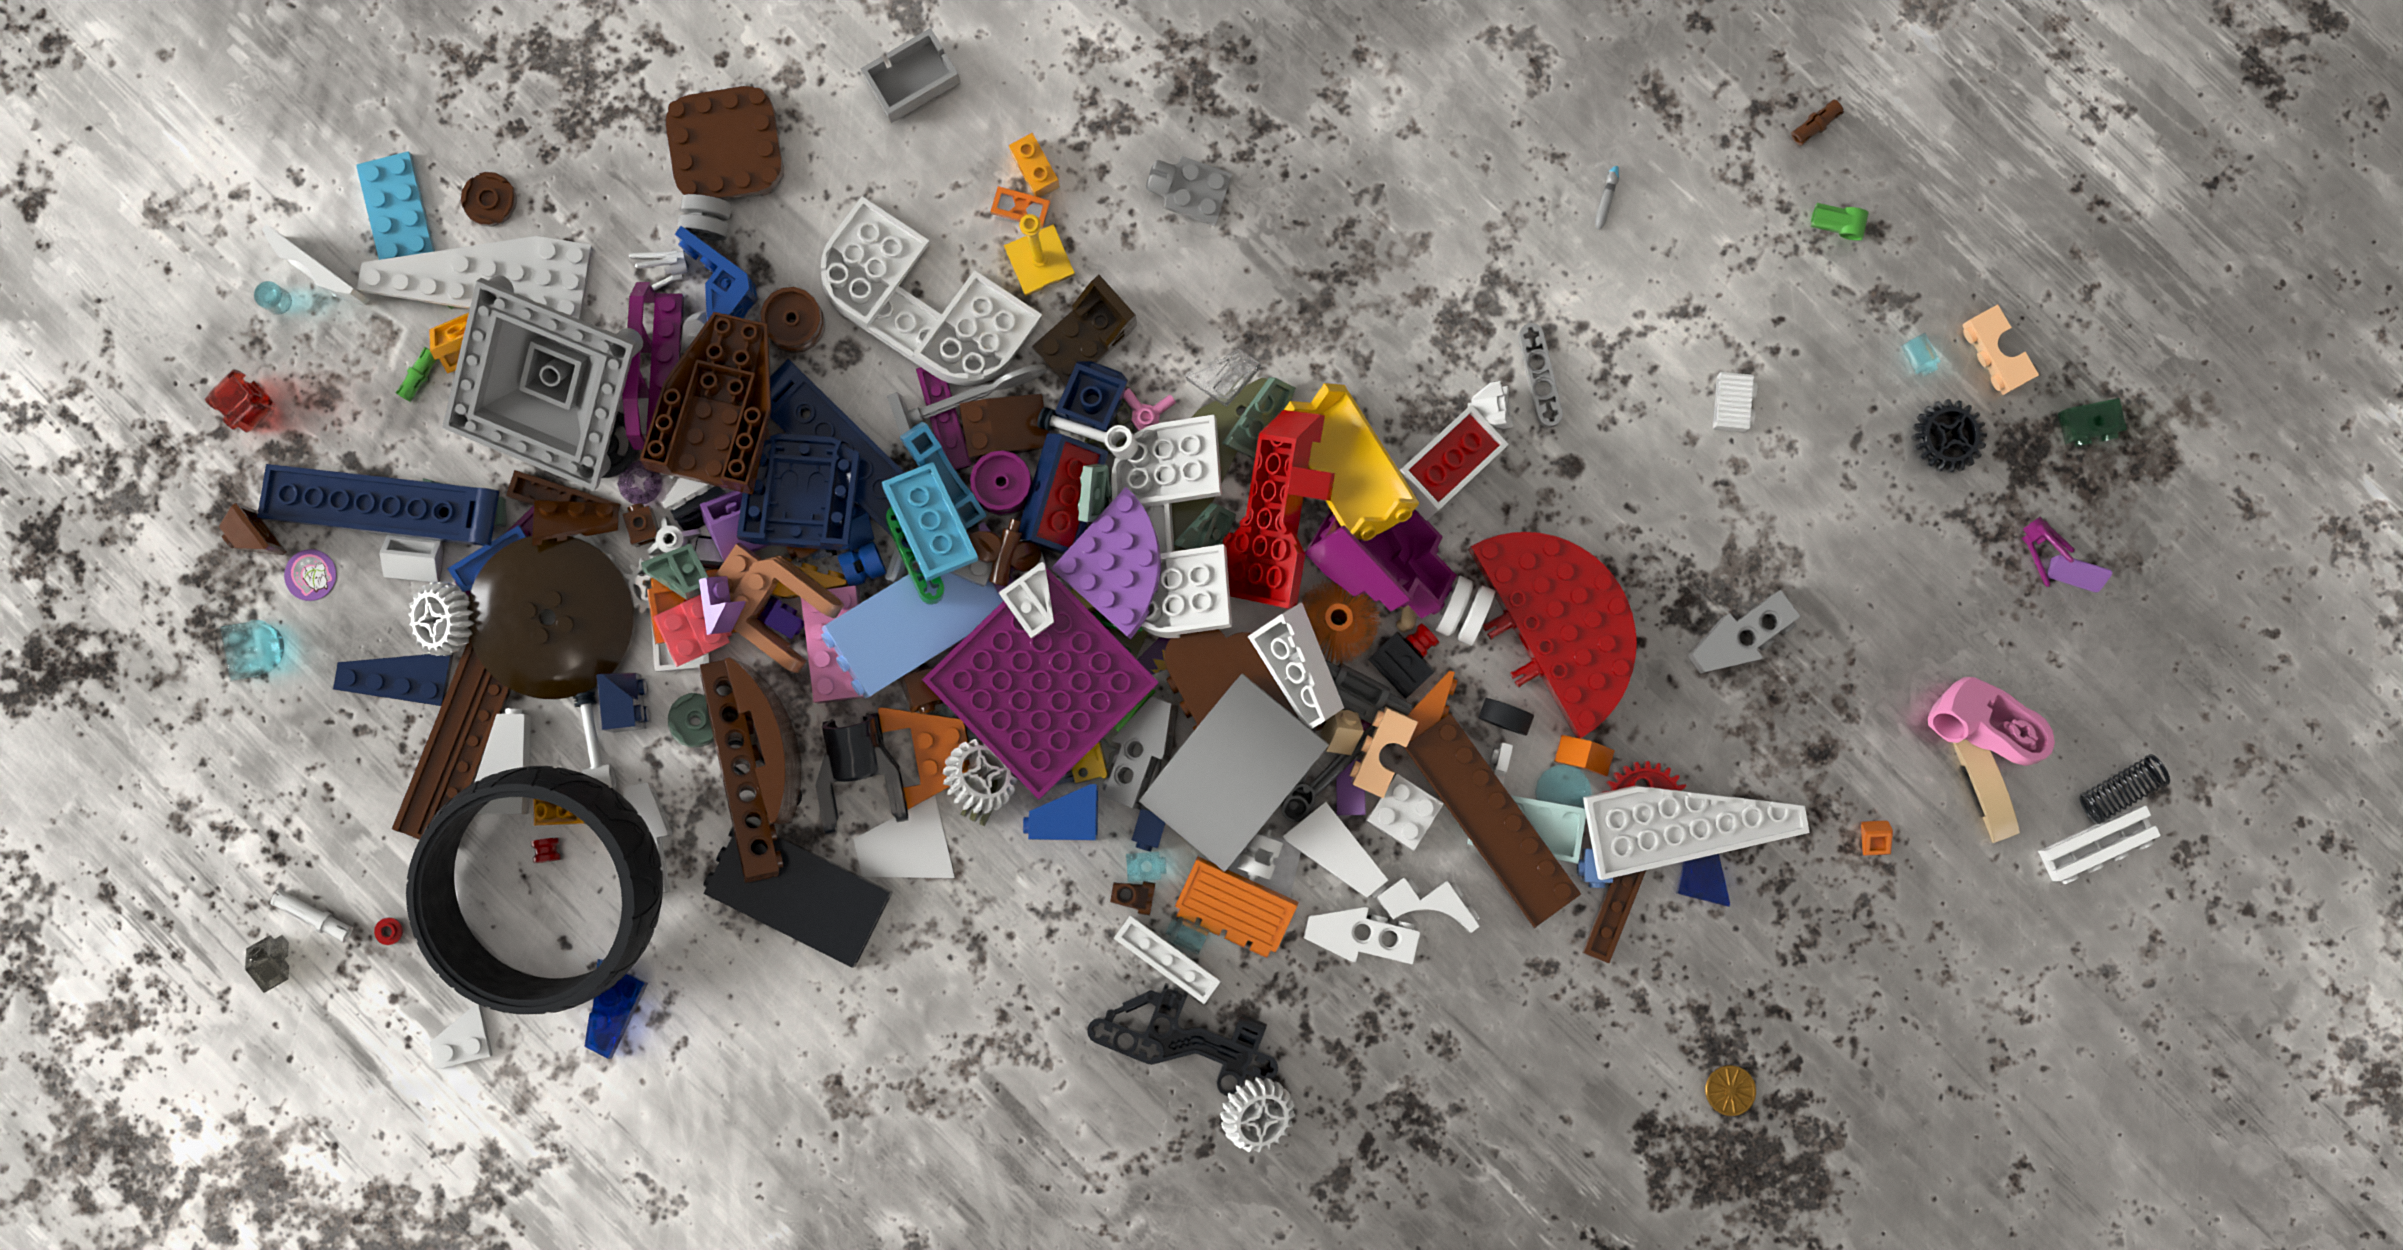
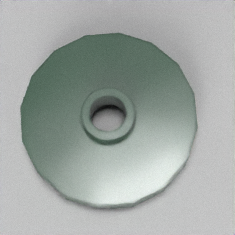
M688 693L679 697L672 704L668 714V728L672 737L678 743L689 748H701L714 741L705 696L697 693ZM698 718L701 722L699 725H692L690 720Z

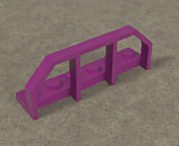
M636 282L629 295L627 328L637 331L643 340L641 351L631 360L622 398L626 436L634 450H643L645 438L640 426L638 398H648L647 437L663 382L681 358L684 296L682 293H655L650 282ZM644 303H654L652 343L643 325ZM641 353H651L649 388L640 372Z

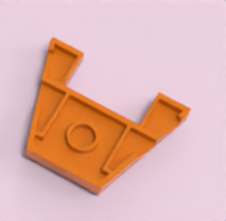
M887 707L878 708L882 733L906 728L911 729L920 784L904 787L907 809L950 787L943 784L947 776L942 773L946 767L945 761L951 755V752L955 748H959L961 743H969L967 728L960 718L911 713V711ZM969 759L964 760L962 773H966L969 770Z

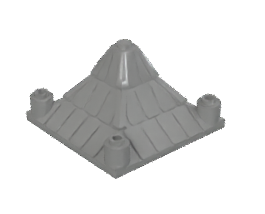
M496 275L489 280L480 278L476 281L442 428L595 491L599 487L601 477L611 467V461L607 455L610 438L631 360L643 347L642 337L631 328L622 329L617 334L603 330L576 317L559 312L554 308L537 303L522 295L515 294L512 283L504 276Z

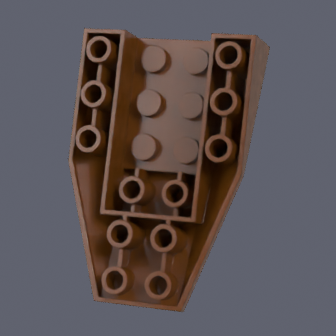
M713 312L663 382L640 457V461L646 470L753 495L771 413L767 324Z

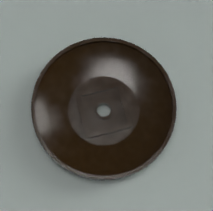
M532 536L505 546L494 554L480 570L468 599L471 602L467 606V610L473 612L468 616V620L474 622L473 625L468 626V629L473 633L470 635V640L479 660L487 671L500 683L513 691L533 698L563 699L576 696L578 693L587 692L598 686L597 675L612 674L625 657L633 636L635 624L634 603L628 583L622 572L600 549L572 536H567V540L558 542L556 538L542 540V545L532 546ZM546 609L553 611L555 614V622L552 625H546L541 620V614Z

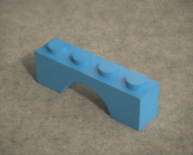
M919 423L899 437L919 467L931 462L934 463L965 530L987 516L973 493L968 489L949 462L942 446L926 423Z

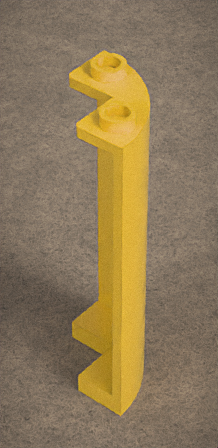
M1324 383L1311 403L1290 401L1284 410L1325 415L1321 443L1312 442L1308 469L1335 473L1331 501H1325L1341 527L1345 525L1358 540L1363 539L1367 541L1399 522L1408 520L1412 516V511L1419 505V501L1345 385Z

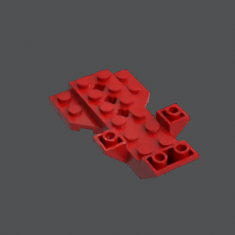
M1283 410L1259 433L1246 516L1239 522L1241 526L1234 533L1229 532L1222 543L1227 551L1230 597L1288 609L1297 605L1305 560V552L1297 537L1303 497L1331 501L1335 473L1308 469L1312 442L1321 443L1325 415Z

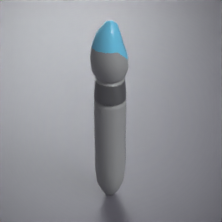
M1618 166L1612 167L1608 172L1607 183L1595 220L1597 229H1601L1606 222L1616 184L1619 182Z

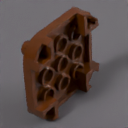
M739 86L690 94L678 98L669 104L666 114V131L672 171L676 186L683 195H705L722 200L756 194L764 196L770 194L771 190L779 184L782 176H784V165L776 123V112L770 98L761 88Z

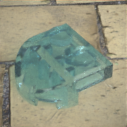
M250 620L245 623L220 627L230 682L264 676L274 670L281 661L284 654L282 635L265 621Z

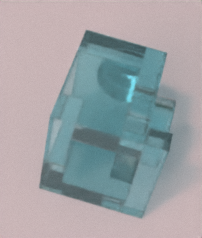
M1160 852L1126 854L1128 882L1161 880V874H1166L1165 857H1160ZM1144 861H1149L1152 864V869L1149 872H1145L1141 868Z

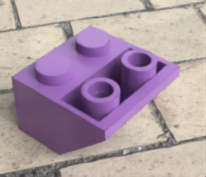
M735 490L700 504L703 521L723 562L737 543L743 544L752 552L770 546L752 544L737 538L743 492Z

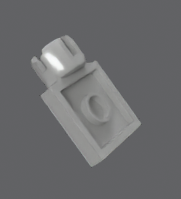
M1181 156L1178 163L1173 165L1156 160L1150 170V178L1147 179L1146 189L1164 197V209L1215 226L1232 173Z

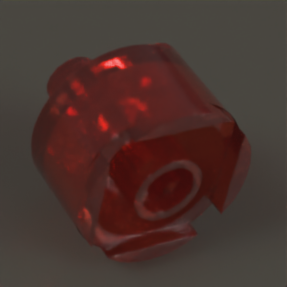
M232 369L208 393L205 401L210 407L219 410L224 415L222 420L228 427L233 430L239 427L248 433L274 409V406H270L273 401L255 381L252 383L243 379L246 376L244 373Z

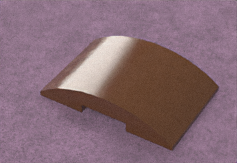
M731 657L725 658L739 713L753 718L765 765L755 768L769 822L773 824H790L797 810L801 789L800 751L792 722L778 695L759 673L747 664Z

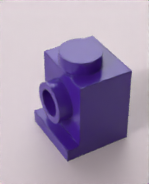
M771 595L758 620L792 639L794 635L800 633L804 626V621L795 616L798 612L796 609L785 603L781 606L782 601Z

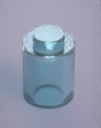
M262 282L254 291L256 303L273 314H283L291 307L292 297L290 293L274 282Z
M1926 333L1900 346L1916 375L1922 373L1925 377L1939 369L1936 364L1940 363L1941 360Z
M1179 916L1177 921L1171 920L1165 934L1170 936L1169 942L1198 955L1210 930Z

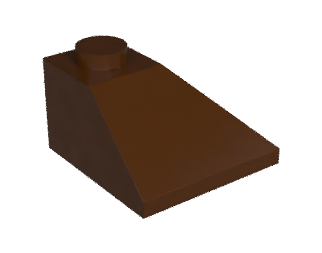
M235 503L230 507L219 525V528L224 533L222 539L232 549L235 547L243 551L284 555L287 553L264 521L257 518V512L254 509Z

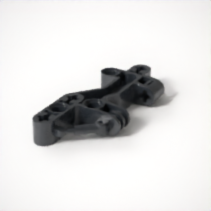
M1165 983L1162 993L1149 990L1123 1002V1006L1115 1010L1109 1009L1106 1012L1105 1018L1097 1017L1093 1019L1087 1029L1088 1037L1094 1043L1146 1064L1153 1065L1191 1054H1199L1221 1063L1222 1066L1216 1082L1218 1090L1225 1096H1228V1093L1235 1094L1237 1092L1236 1087L1232 1090H1226L1222 1087L1221 1080L1227 1075L1234 1076L1237 1079V1086L1242 1087L1246 1074L1265 1080L1266 1078H1274L1278 1072V1064L1275 1058L1268 1053L1258 1050L1267 1027L1266 1023L1241 1014L1231 1038L1201 1026L1188 1029L1182 1028L1178 1024V1018L1188 992L1184 991V994L1178 993V988L1171 990L1168 988L1169 984ZM1148 1003L1156 1006L1148 1028L1144 1032H1139L1113 1021L1117 1014L1124 1011L1128 1013ZM1161 1004L1167 1006L1166 1010L1176 1009L1175 1017L1166 1012H1159ZM1161 1017L1166 1018L1170 1022L1169 1030L1164 1033L1158 1032L1154 1027L1156 1019ZM1100 1023L1105 1024L1104 1029L1111 1033L1113 1032V1027L1119 1029L1114 1035L1113 1044L1107 1042L1111 1036L1102 1034L1101 1037L1095 1036L1096 1031L1092 1029L1093 1026H1099ZM1243 1027H1245V1028H1247V1029H1250V1030H1252V1031H1254V1032H1257V1034H1255V1033H1253V1032H1250V1031H1248V1030H1245V1029H1243ZM1129 1033L1132 1035L1134 1044L1130 1048H1123L1119 1045L1118 1037L1121 1034ZM1139 1038H1142L1144 1041L1141 1045L1150 1048L1151 1044H1155L1156 1051L1160 1053L1159 1055H1153L1152 1058H1148L1147 1051L1139 1049V1054L1133 1051L1138 1045ZM1252 1054L1258 1055L1255 1058L1257 1062L1264 1063L1266 1060H1269V1064L1273 1068L1272 1071H1266L1265 1074H1262L1261 1068L1254 1064L1252 1070L1248 1069L1252 1061Z

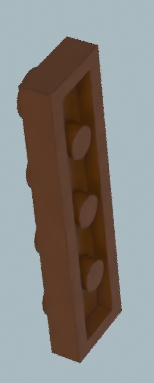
M1646 870L1613 877V883H1610L1582 953L1610 963Z

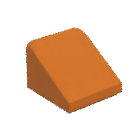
M1863 821L1861 823L1863 855L1891 854L1893 829L1888 821Z

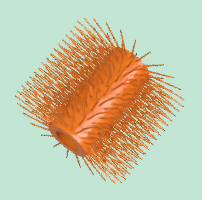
M1328 582L1323 585L1324 588L1321 589V593L1319 592L1315 595L1311 592L1309 594L1311 598H1317L1315 603L1312 602L1308 605L1306 604L1308 600L1303 598V606L1308 605V608H1310L1306 612L1307 616H1309L1308 618L1311 619L1309 621L1313 627L1318 642L1320 641L1319 646L1324 642L1321 650L1329 638L1323 656L1330 642L1326 660H1328L1332 648L1331 663L1335 658V650L1338 663L1339 657L1348 655L1345 658L1347 660L1352 657L1350 655L1354 651L1358 654L1359 649L1365 651L1364 648L1368 650L1366 643H1364V646L1360 644L1357 647L1354 643L1358 641L1362 643L1360 640L1366 636V633L1375 636L1374 632L1377 633L1376 629L1379 628L1374 626H1379L1376 624L1380 622L1372 621L1379 619L1370 617V615L1377 617V615L1372 614L1370 611L1376 614L1379 613L1373 611V609L1376 611L1377 609L1372 608L1371 604L1373 607L1375 606L1371 599L1366 601L1365 594H1361L1358 598L1355 596L1350 601L1351 594L1345 605L1349 592L1344 601L1346 590L1344 589L1342 595L1343 588L1339 586L1338 592V584L1335 582V586H1330ZM1331 618H1339L1343 625H1335ZM1369 635L1370 637L1367 638L1369 640V645L1373 643V636Z

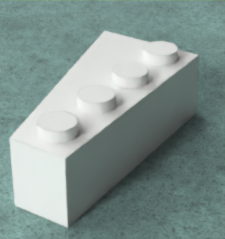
M1302 602L1248 636L1299 719L1306 726L1312 729L1344 709Z

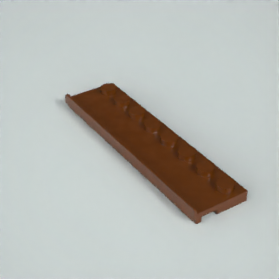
M470 637L391 828L420 840L425 828L431 822L434 815L455 795L474 783L496 714H502L511 692L510 688L495 679L481 663L474 651Z
M1451 713L1409 742L1407 747H1403L1534 929L1581 895L1578 888Z

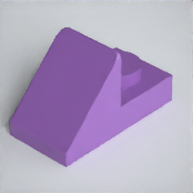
M727 576L699 579L707 635L731 632L745 605V601L731 602Z

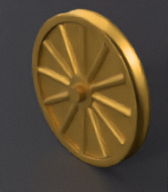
M1733 1065L1722 1066L1713 1071L1709 1076L1705 1087L1706 1098L1715 1111L1726 1116H1737L1745 1113L1754 1103L1756 1085L1752 1076L1746 1070Z

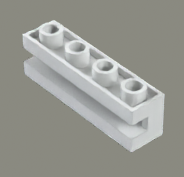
M2147 806L2131 808L2105 820L2101 824H2096L2039 850L2038 852L2051 880L2062 881L2063 884L2070 883L2078 879V873L2082 871L2094 872L2104 867L2102 863L2111 858L2113 861H2118L2129 855L2127 851L2135 847L2141 850L2153 845V839L2161 835L2157 827L2151 826L2147 818L2151 816Z
M1132 915L1129 916L1114 937L1116 941L1203 1004L1206 1003L1221 982L1220 979Z

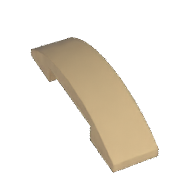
M1967 739L1959 743L1953 742L1961 765H1965L1985 814L1983 820L1992 842L1996 843L2019 834V826L2008 790L1991 751L1977 747Z

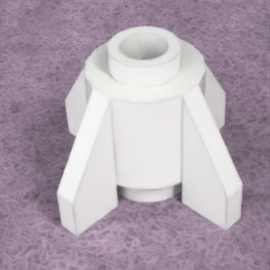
M1501 381L1489 383L1472 397L1471 403H1468V407L1472 404L1491 426L1501 429L1514 427L1508 401L1509 388L1508 386L1502 387Z
M667 516L661 517L662 528L657 532L656 542L647 551L650 556L662 551L667 553L687 545L688 540L701 536V531L699 529L682 531L675 526H671ZM674 536V541L671 544H667L670 541V537Z

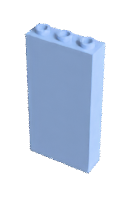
M920 568L915 570L917 572L922 573ZM952 573L940 576L944 584L943 598L937 604L931 605L921 600L908 574L821 628L824 632L821 634V637L829 649L833 647L839 657L836 658V661L843 672L848 671L853 678L851 685L859 696L863 694L866 699L968 636L996 609L1003 600L993 583L989 582V578L986 586L982 587ZM927 581V591L925 593L930 592L932 596H935L938 588L933 589L930 582Z

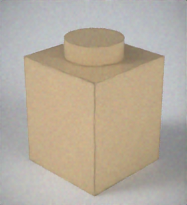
M1341 710L1327 719L1320 733L1322 739L1329 744L1326 752L1352 755L1364 730L1357 712Z

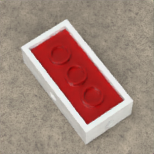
M1472 404L1399 470L1419 501V505L1415 509L1426 521L1509 445Z

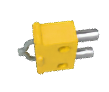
M1102 738L1072 768V771L1067 772L1062 778L1071 775L1073 777L1059 780L1057 784L1074 780L1075 783H1081L1100 777L1106 778L1110 775L1108 768L1112 766L1116 747L1110 746L1108 741ZM1101 742L1105 744L1107 749L1112 751L1109 755L1108 764L1106 763ZM1084 768L1088 771L1086 777L1081 775V771Z

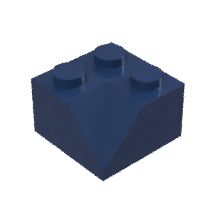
M598 674L597 684L602 730L615 733L646 729V722H649L650 715L648 706H644L643 695L647 694V685L645 679H641V674Z

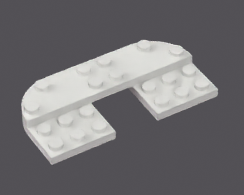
M861 197L831 236L822 254V285L826 297L832 306L844 317L947 383L961 386L978 385L991 381L1002 374L1010 366L1015 354L1042 319V314L975 270L942 314L899 287V284L929 246V240L866 198Z
M1208 415L1148 426L1133 435L1138 443L1136 454L1127 460L1116 458L1111 474L1112 501L1127 487L1147 511L1157 533L1160 546L1161 572L1158 590L1154 593L1149 606L1150 611L1141 627L1153 635L1164 638H1180V634L1232 627L1226 547L1222 544L1175 551L1171 503L1222 496L1217 418L1215 415Z

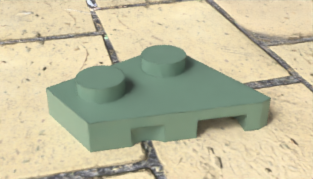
M1092 464L1083 466V472L1080 477L1081 496L1078 502V521L1093 522L1109 506L1108 497H1112V487L1109 483L1107 465Z
M691 543L641 562L642 569L646 574L686 600L701 594L699 579L709 578Z

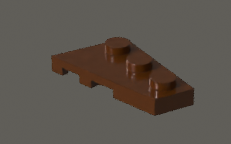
M534 500L532 546L542 545V540L556 538L557 542L567 540V536L580 533L586 537L618 531L619 504Z

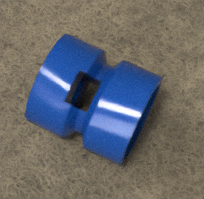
M874 541L859 547L858 552L849 550L837 555L849 586L861 585L865 583L867 577L875 579L887 574ZM861 559L864 570L858 571L855 562Z

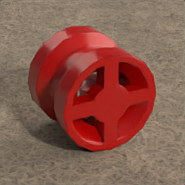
M1422 623L1417 626V631L1414 634H1409L1405 638L1423 658L1428 654L1429 648L1436 647L1440 643L1436 636Z
M559 838L531 841V847L535 851L533 863L561 860V854L557 851Z

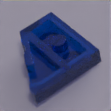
M1719 854L1684 861L1676 894L1729 907L1730 899Z

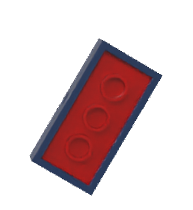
M1047 433L1022 514L1019 532H1022L1020 540L1029 541L1037 546L1064 555L1084 533L1087 522L1078 521V502L1081 496L1080 477L1083 472V466L1092 464L1105 465L1109 451L1064 434Z

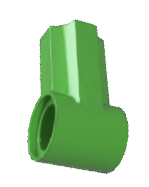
M1817 203L1812 213L1811 227L1839 233V236L1844 239L1860 241L1864 237L1869 212L1856 207H1846L1843 209Z

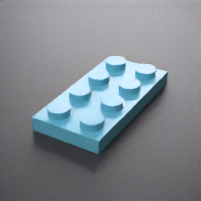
M407 151L356 164L379 260L434 252L435 248L412 154Z
M933 462L882 482L883 490L926 582L978 561L977 553Z

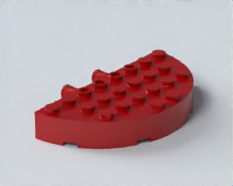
M1512 532L1490 537L1470 546L1468 549L1490 589L1495 590L1494 596L1503 610L1502 615L1482 625L1485 632L1496 627L1487 636L1492 640L1494 637L1512 628L1531 660L1526 665L1510 672L1512 679L1521 674L1524 675L1514 683L1520 688L1523 684L1540 676L1575 737L1579 739L1584 737L1605 721L1616 708L1628 687L1633 673L1637 645L1636 628L1633 613L1622 587L1614 575L1594 555L1582 547L1557 536L1536 532Z

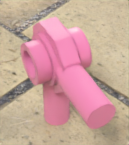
M1130 388L1125 390L1123 398L1133 410L1131 422L1138 431L1158 424L1160 414L1176 404L1171 395H1168L1154 406L1141 404Z

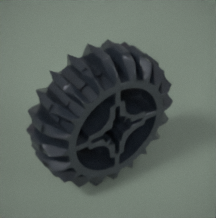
M1951 399L1945 400L1944 404L1936 401L1933 403V408L1927 406L1924 408L1925 414L1921 413L1917 416L1920 423H1915L1912 428L1919 433L1912 435L1911 439L1919 441V444L1915 445L1913 450H1922L1923 453L1918 458L1923 460L1927 457L1929 459L1927 467L1930 468L1937 463V472L1943 471L1945 467L1948 473H1953L1955 467L1960 472L1965 470V465L1969 467L1974 465L1973 458L1978 459L1982 456L1978 449L1986 447V444L1980 441V439L1987 437L1986 432H1980V428L1984 427L1985 423H1977L1976 419L1980 416V413L1976 412L1971 415V405H1967L1962 409V401L1960 400L1956 401L1954 405ZM1943 415L1956 418L1950 425L1935 421L1936 417ZM1963 426L1967 429L1969 441L1963 436ZM1952 430L1953 436L1951 438L1954 439L1946 443L1947 439L1945 436L1947 435L1945 433ZM1930 433L1936 438L1935 447L1931 443ZM1949 447L1955 450L1960 449L1964 452L1959 457L1942 455Z

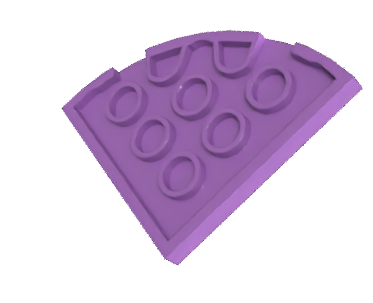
M1125 487L1051 569L1129 639L1139 630L1150 611L1149 606L1154 593L1158 590L1160 580L1161 555L1157 533L1147 511L1136 496Z

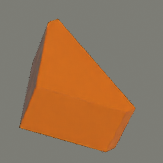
M1561 735L1554 762L1607 777L1615 750L1593 741Z

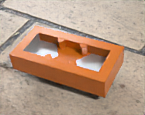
M998 186L990 212L993 215L1020 222L1023 216L1033 214L1040 219L1041 228L1043 229L1050 207V200Z

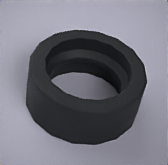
M1485 698L1478 718L1492 725L1526 736L1528 735L1534 715L1515 706L1491 698Z

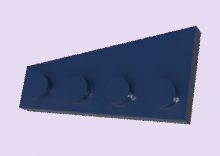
M454 653L447 656L423 654L338 662L333 690L441 706L447 693Z

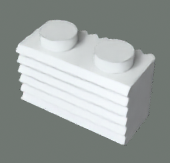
M1720 372L1717 375L1713 430L1746 432L1750 426L1754 425L1755 409H1751L1752 399L1756 398L1758 389L1757 383L1753 382L1754 375Z

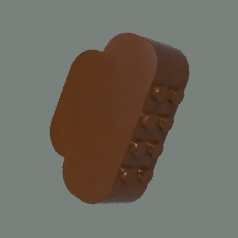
M1219 629L1180 634V638H1171L1164 652V661L1170 676L1166 680L1174 694L1178 692L1181 694L1183 701L1179 704L1187 719L1193 716L1197 724L1192 727L1194 731L1242 673L1298 718V715L1248 638L1252 633L1239 632L1226 638Z

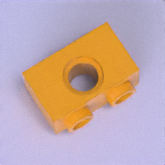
M1033 133L1008 145L1014 161L1034 196L1041 198L1060 188L1058 178Z

